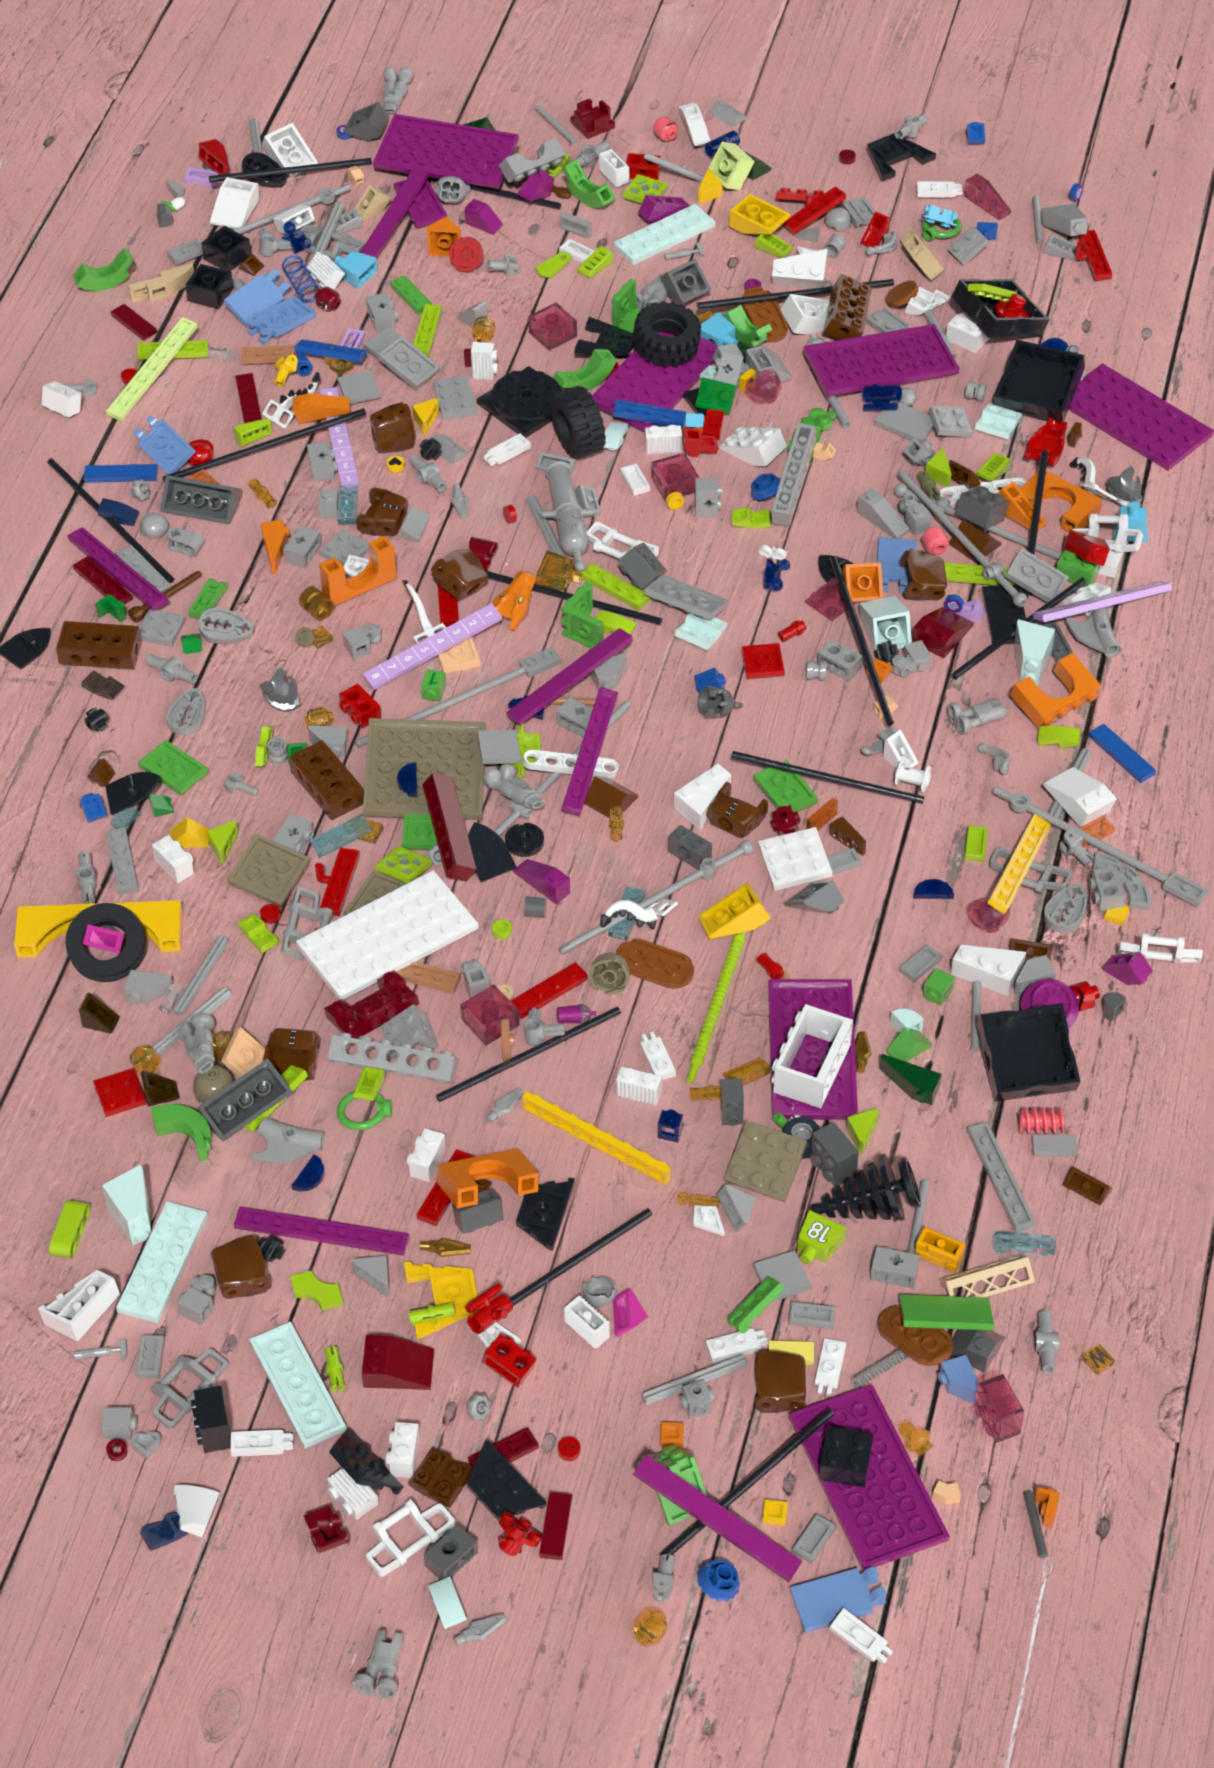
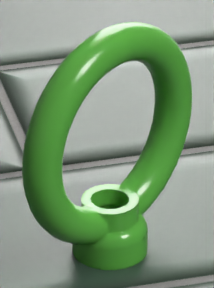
M925 218L922 221V236L929 242L935 239V237L952 238L962 230V223L958 218L956 221L953 220V223L957 224L955 228L947 232H940L934 226L929 227L928 224L930 222H926Z
M352 1091L340 1100L336 1110L339 1122L346 1128L367 1130L379 1124L384 1117H392V1101L385 1100L378 1093L374 1099L377 1102V1114L367 1121L354 1122L345 1115L346 1106L351 1101L357 1099L353 1097L354 1091Z

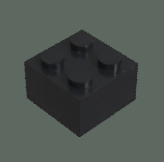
M225 225L201 243L203 259L227 271H231L251 255L250 239Z
M200 264L185 284L187 301L219 309L224 299L227 298L233 289L232 272Z
M221 1386L194 1390L195 1399L191 1400V1407L198 1445L203 1444L204 1453L230 1449L231 1441Z
M828 1426L820 1464L819 1480L865 1488L874 1434Z

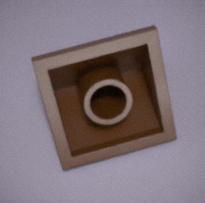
M963 520L958 527L985 557L1001 546L1000 541L971 522ZM953 535L949 545L973 562H979Z
M595 776L588 789L584 804L615 821L638 798V794L608 777Z

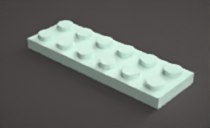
M694 204L613 242V247L632 265H635L715 227V221Z
M166 1202L116 1307L117 1313L159 1324L208 1218L206 1211Z
M291 1321L249 1339L304 1449L346 1431V1425Z

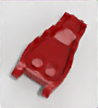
M1049 417L1047 423L1042 425L1041 428L1039 427L1038 432H1034L1033 436L1030 437L1024 455L1025 459L1040 461L1041 452L1048 451L1047 463L1050 466H1055L1064 450V438L1068 422H1058L1056 419L1054 420Z

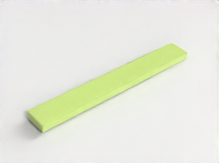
M184 317L178 321L106 410L108 416L123 421L197 329V323Z

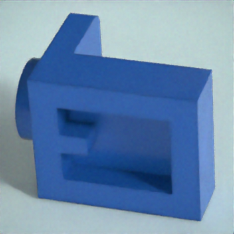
M972 122L967 124L968 145L985 144L984 123Z
M977 222L976 229L987 240H996L997 223Z
M714 667L695 675L696 689L699 693L708 686L725 689L726 679L723 673H719Z
M89 793L82 796L79 805L83 809L88 823L107 817L99 793L94 795Z

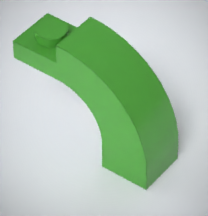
M577 159L562 168L569 181L566 184L567 187L585 205L592 208H600L615 199L608 183L601 186L593 184L584 174Z
M123 248L112 263L102 268H93L82 263L73 275L77 287L89 291H102L121 284L129 276L127 268L130 267L133 261L130 251Z
M742 305L722 314L735 326V339L746 347H754L766 341L767 333L772 330L770 324L762 327L753 325L746 316Z
M594 349L590 360L584 367L574 372L556 371L553 378L564 389L582 386L589 391L607 378L617 360L609 350Z
M178 1104L151 1107L157 1137L170 1133L185 1134L194 1141L200 1162L208 1160L207 1151H211L209 1144L212 1141L211 1131L206 1119L199 1112Z

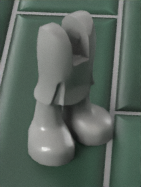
M991 699L978 705H971L968 709H961L958 703L948 705L950 722L953 726L956 725V731L961 735L968 733L975 727H981L985 723L1000 720L1008 714L1006 708L1001 706L999 699Z
M383 1629L378 1631L373 1642L371 1656L366 1663L368 1667L365 1674H357L353 1680L352 1686L355 1690L366 1696H373L376 1687V1695L381 1699H389L396 1696L398 1685L393 1679L394 1673L397 1671V1660L403 1645L402 1633L395 1632L392 1642L387 1643V1631ZM378 1672H382V1677L376 1686Z

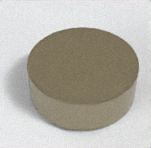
M307 627L299 629L295 636L297 644L302 647H309L315 639L314 632Z

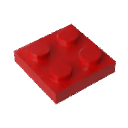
M779 643L742 646L746 679L785 675Z
M134 1068L93 1080L105 1117L147 1105Z

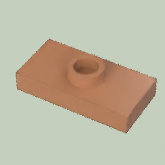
M509 1019L501 1021L503 1062L511 1058L510 1047H514V1034H510Z

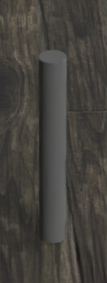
M1031 1491L1025 1492L1024 1498L1039 1558L1048 1557V1552L1034 1495Z

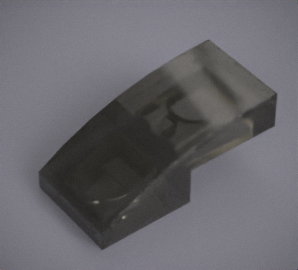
M94 670L82 681L83 688L111 700H114L125 688V685L111 676L105 678Z

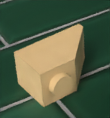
M369 184L355 206L361 216V220L365 222L382 213L391 197L381 189Z

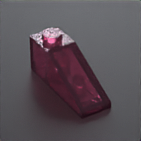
M977 173L965 180L964 197L998 220L1011 214V209L987 179Z

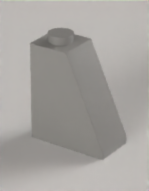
M1075 204L1042 208L1043 226L1069 236L1087 234V217Z

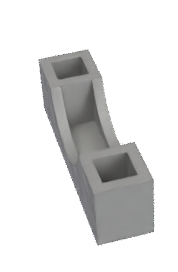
M557 138L544 142L537 150V160L526 159L519 153L505 158L499 167L508 183L513 181L519 182L525 176L530 177L532 173L540 170L546 171L552 165L554 167L560 165L566 153Z

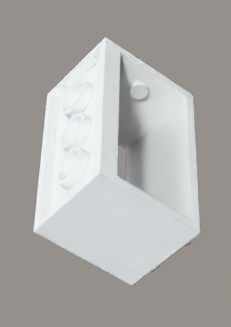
M805 1004L802 1012L798 1011L796 1015L795 1027H791L788 1032L787 1043H783L781 1046L780 1058H776L773 1063L772 1071L775 1072L771 1083L774 1084L773 1093L822 1108L851 1046L853 1020ZM806 1034L833 1043L817 1078L790 1069Z

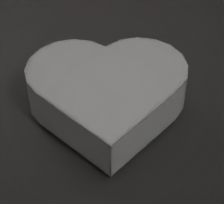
M150 1431L146 1434L138 1432L131 1437L132 1448L145 1459H148L162 1443L160 1434L155 1431Z

